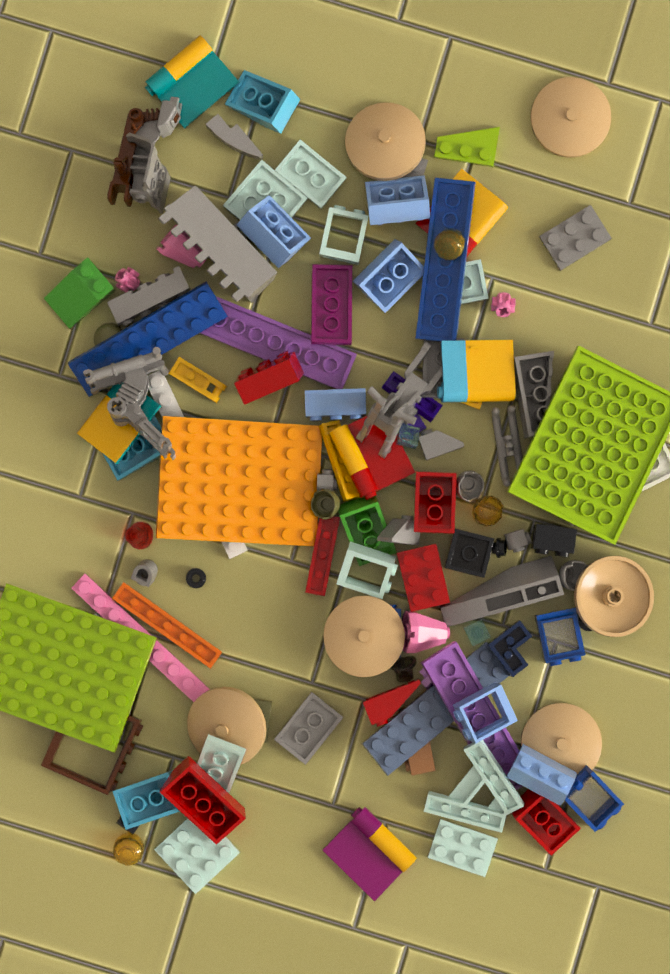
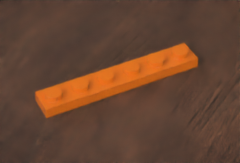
M123 582L112 599L210 669L222 654V651L125 582Z

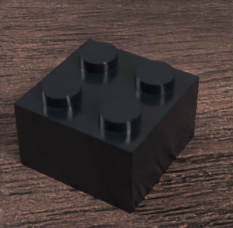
M534 524L530 549H535L537 554L547 555L549 551L555 552V556L569 557V554H574L577 529Z
M455 529L444 568L485 578L494 538Z

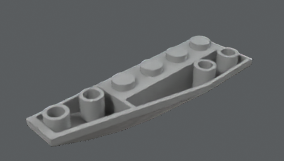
M548 556L507 569L441 607L444 622L449 627L564 595L552 556Z

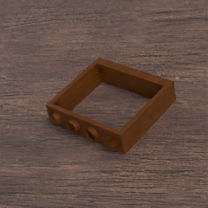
M129 714L127 721L133 723L106 785L53 762L65 734L57 731L41 766L108 795L110 791H115L119 781L116 780L118 773L122 774L127 763L124 762L127 754L131 755L135 744L132 741L135 735L139 737L143 725L140 724L142 720Z

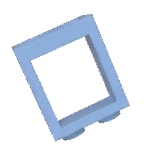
M495 682L453 704L455 709L453 712L458 722H461L464 728L462 733L465 739L473 743H478L518 721L502 685ZM491 694L502 718L474 732L463 708Z

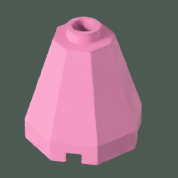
M170 230L160 242L163 245L162 248L159 246L156 248L162 255L192 268L196 266L201 267L206 261L205 259L199 263L195 259V256L202 251L197 244L189 250L183 246V243L190 238L185 231L179 236L174 237Z
M404 611L401 620L405 632L402 651L405 653H417L445 644L446 640L449 639L450 628L447 627L445 622L414 611Z

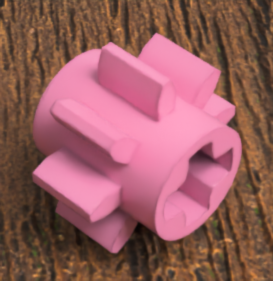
M130 267L127 269L122 268L115 276V280L118 282L115 286L125 293L130 290L134 291L140 284V280L137 278L140 274Z
M502 292L497 294L496 297H492L491 311H496L497 316L508 317L511 312H515L516 299H511L509 293Z

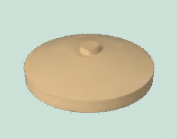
M565 77L552 81L539 92L532 106L531 126L533 133L546 150L557 156L575 158L589 154L603 142L610 129L611 109L606 96L596 85L582 78Z
M377 103L364 108L352 119L345 136L346 151L351 164L364 176L379 181L396 180L409 174L421 161L426 145L424 128L418 117L408 108L395 103Z
M608 556L593 561L581 572L575 585L574 602L579 617L589 629L603 636L621 637L637 631L647 621L653 608L654 590L648 574L635 561L621 556Z
M356 596L343 601L331 612L325 624L324 645L329 658L339 669L353 676L371 677L385 672L398 660L404 647L405 632L400 616L391 605L376 597Z
M215 687L199 696L190 708L187 719L188 733L192 744L200 754L208 734L245 748L246 751L241 764L251 760L262 748L266 737V721L259 705L247 693L233 687Z
M553 703L540 708L528 719L521 735V746L524 744L572 769L577 774L586 765L593 770L601 755L602 738L597 723L585 710L572 704Z

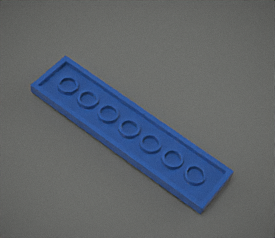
M435 178L416 339L440 342L457 341L476 182Z
M206 281L70 360L68 365L90 397L93 394L90 391L91 387L86 383L85 378L87 377L83 374L84 370L90 369L93 371L111 365L113 362L117 363L138 355H145L153 352L154 347H159L162 355L228 316Z

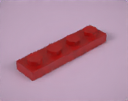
M334 516L330 519L319 518L305 593L325 596L340 517Z

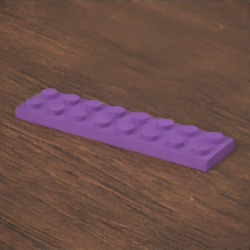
M217 297L228 317L200 332V334L263 360L270 359V361H273L280 353L288 351V353L295 352L304 372L303 376L334 389H343L357 356L356 353L337 345L311 344L310 334Z
M453 641L422 661L421 664L462 733L464 728L461 722H458L453 712L455 709L453 704L483 689L458 643ZM488 696L463 708L474 732L500 719ZM505 727L483 739V741L505 774L508 775L519 749ZM509 779L516 790L522 787V785Z

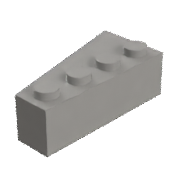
M175 267L173 269L174 273L171 275L164 273L155 279V283L146 282L137 287V291L133 292V290H130L108 301L107 303L118 326L123 325V327L134 323L133 319L139 316L144 318L151 314L152 310L160 309L191 291L180 267Z
M554 351L514 357L515 388L524 439L534 436L550 403Z

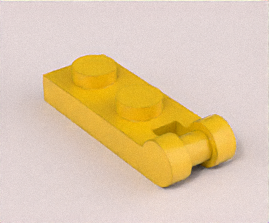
M178 357L169 372V375L215 403L219 401L221 392L227 388L225 384L181 357ZM210 383L215 386L212 393L207 390Z

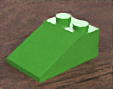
M87 257L44 299L67 327L71 329L116 290Z
M376 496L369 500H366L365 497L356 498L340 504L338 512L349 541L390 555L397 553L394 543L377 541V537L387 524ZM356 557L359 566L370 563V561Z

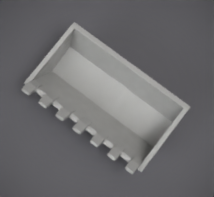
M196 185L172 204L167 205L164 208L166 212L158 218L162 224L171 219L178 224L171 230L174 237L179 236L184 231L190 238L183 243L187 250L196 244L202 249L195 256V259L201 263L209 257L214 262L207 272L213 276L221 270L227 276L219 284L225 289L233 283L239 289L231 296L236 302L246 296L253 303L257 296L274 280L277 271L247 241V236L238 231V222L232 225Z

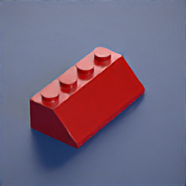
M189 756L174 768L160 789V793L216 845L246 819L245 808Z

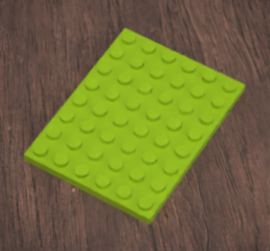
M577 346L507 492L616 545L670 433V391L581 346Z
M6 583L0 599V711L115 753L157 637Z

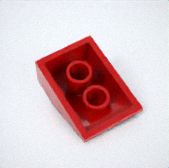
M416 472L414 532L455 534L457 473Z
M419 678L362 700L371 725L376 724L379 727L388 723L387 719L393 716L421 684Z
M530 789L520 796L525 803L524 807L511 813L516 821L551 856L581 829L560 805Z

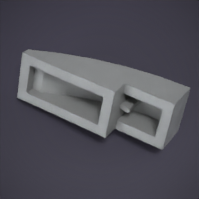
M219 114L206 123L209 131L228 147L254 159L261 160L263 158V154L238 124L230 129Z

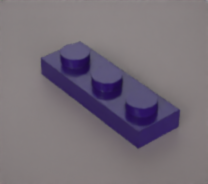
M393 371L382 386V389L389 394L391 392L396 393L398 391L396 389L400 382L404 383L405 379ZM422 398L418 404L414 405V408L418 410L417 413L431 423L443 405L433 398Z

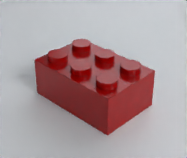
M288 351L277 355V358L273 361L267 359L260 362L259 366L255 369L248 367L242 370L234 384L245 405L300 381L304 372L295 352L288 353Z
M436 544L396 553L410 612L450 603Z

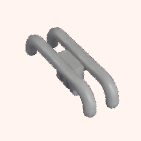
M509 405L507 408L511 433L508 436L503 437L500 410L495 407L491 412L501 478L505 487H509L511 484L506 457L514 456L516 471L523 459L514 405Z

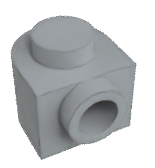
M322 469V473L317 474V491L321 489L337 490L338 484L336 478H334V471Z
M524 529L504 534L508 550L513 549L514 553L525 550L524 546L532 543L529 532H524Z
M149 559L141 561L135 567L131 579L141 586L149 587L155 581L158 572L157 565Z

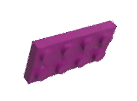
M312 264L311 344H352L353 265Z

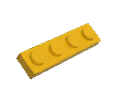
M340 420L322 423L319 425L343 501L360 498L329 432L341 426Z

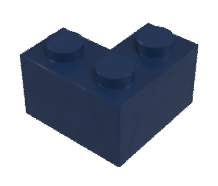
M518 620L487 644L511 677H514L528 666V663L518 652L517 648L530 639L532 635L523 623Z

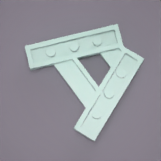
M483 740L478 743L472 742L464 747V752L473 764L472 768L449 796L429 791L424 812L502 833L506 815L524 807L525 803ZM484 783H486L495 797L489 806L470 802Z

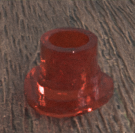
M136 522L126 530L125 539L136 549H146L153 540L152 527L146 522Z

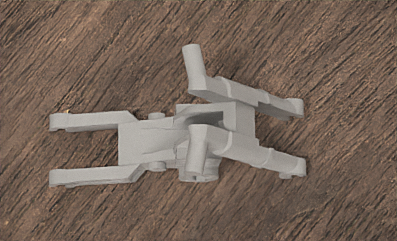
M428 342L422 346L418 355L405 371V382L399 383L396 393L391 392L385 399L373 386L367 391L376 403L372 405L356 439L362 443L365 437L368 436L372 425H376L387 435L378 453L384 459L390 453L391 446L402 423L406 425L409 423L415 424L417 418L414 416L418 410L414 408V405L421 401L423 394H430L442 378V366L429 384L413 373L428 354V350L433 346Z
M154 347L153 352L145 355H138L117 363L113 362L111 365L93 371L90 369L83 371L84 376L87 377L85 378L86 383L91 387L90 391L93 395L98 394L101 389L122 384L116 393L117 397L112 398L107 404V409L114 424L117 426L132 425L164 459L167 458L169 453H171L170 457L172 460L176 458V453L172 448L170 439L164 437L149 422L141 409L149 388L147 374L157 370L163 376L169 374L165 362L161 360L162 355L159 347Z

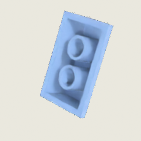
M425 175L390 181L365 182L370 225L430 219Z
M270 195L251 208L237 224L241 231L278 268L290 260L311 239Z
M394 239L352 282L377 307L386 313L423 276L424 266L402 242Z
M366 388L305 390L306 418L310 417V421H321L322 417H330V420H342V416H350V419H361L362 415H366Z
M523 744L507 778L561 806L568 796L577 772Z

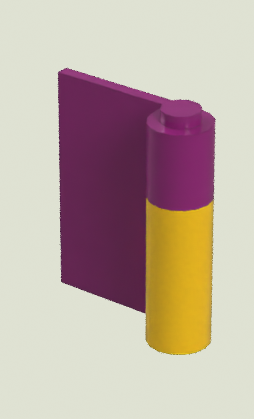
M358 807L351 814L353 819L322 851L373 901H376L396 878L415 862L417 857L366 807L362 809Z

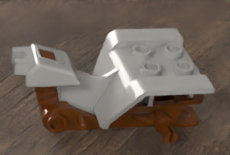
M171 97L170 101L163 100L160 110L156 108V112L153 108H151V113L149 109H146V112H142L138 108H133L129 111L119 155L113 160L115 172L107 194L110 205H115L118 193H124V202L127 207L132 206L133 200L138 203L149 202L160 214H163L171 177L166 167L162 165L158 158L155 142L160 136L165 138L171 135L180 121L182 103H179V97Z

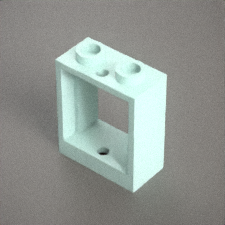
M334 205V208L329 207L319 257L359 265L369 215H365V211L354 209L353 212L346 211L345 207ZM333 215L362 221L356 253L326 247Z
M350 541L336 584L383 599L384 593H389L392 584L389 581L390 575L395 576L398 565L394 564L396 556ZM354 556L387 567L381 587L348 576Z

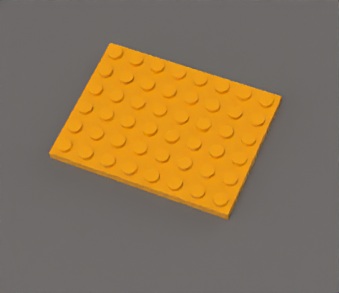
M162 416L161 434L170 439L172 448L176 453V458L172 460L170 457L171 453H169L167 458L164 459L160 454L156 538L314 546L318 528V517L311 510V500L317 491V474L320 473L322 434L319 426Z

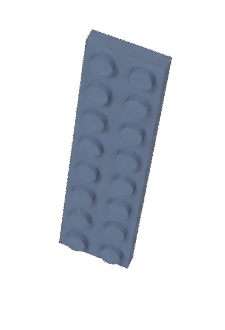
M487 642L483 643L466 657L483 688L494 682L500 684L510 675L487 646ZM432 685L388 721V723L366 739L362 745L386 776H388L454 722L434 685Z

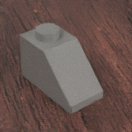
M432 428L420 432L421 436L418 437L426 461L464 447L463 442L438 430L433 432Z
M402 515L401 519H392L379 534L377 541L419 545L420 532H414V516Z

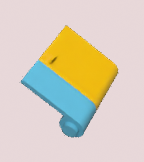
M513 340L441 341L443 382L441 386L437 387V398L441 399V402H497L515 400Z

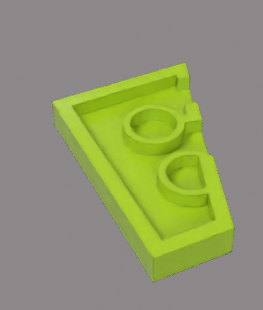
M500 127L437 137L434 158L493 167Z

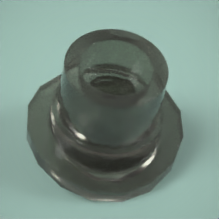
M413 656L398 658L394 665L390 667L394 670L398 682H408L414 678L413 667L417 663L416 658Z

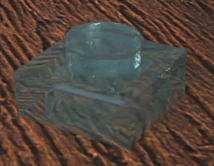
M402 424L398 431L396 444L416 449L420 428Z
M482 619L464 628L472 646L491 638Z

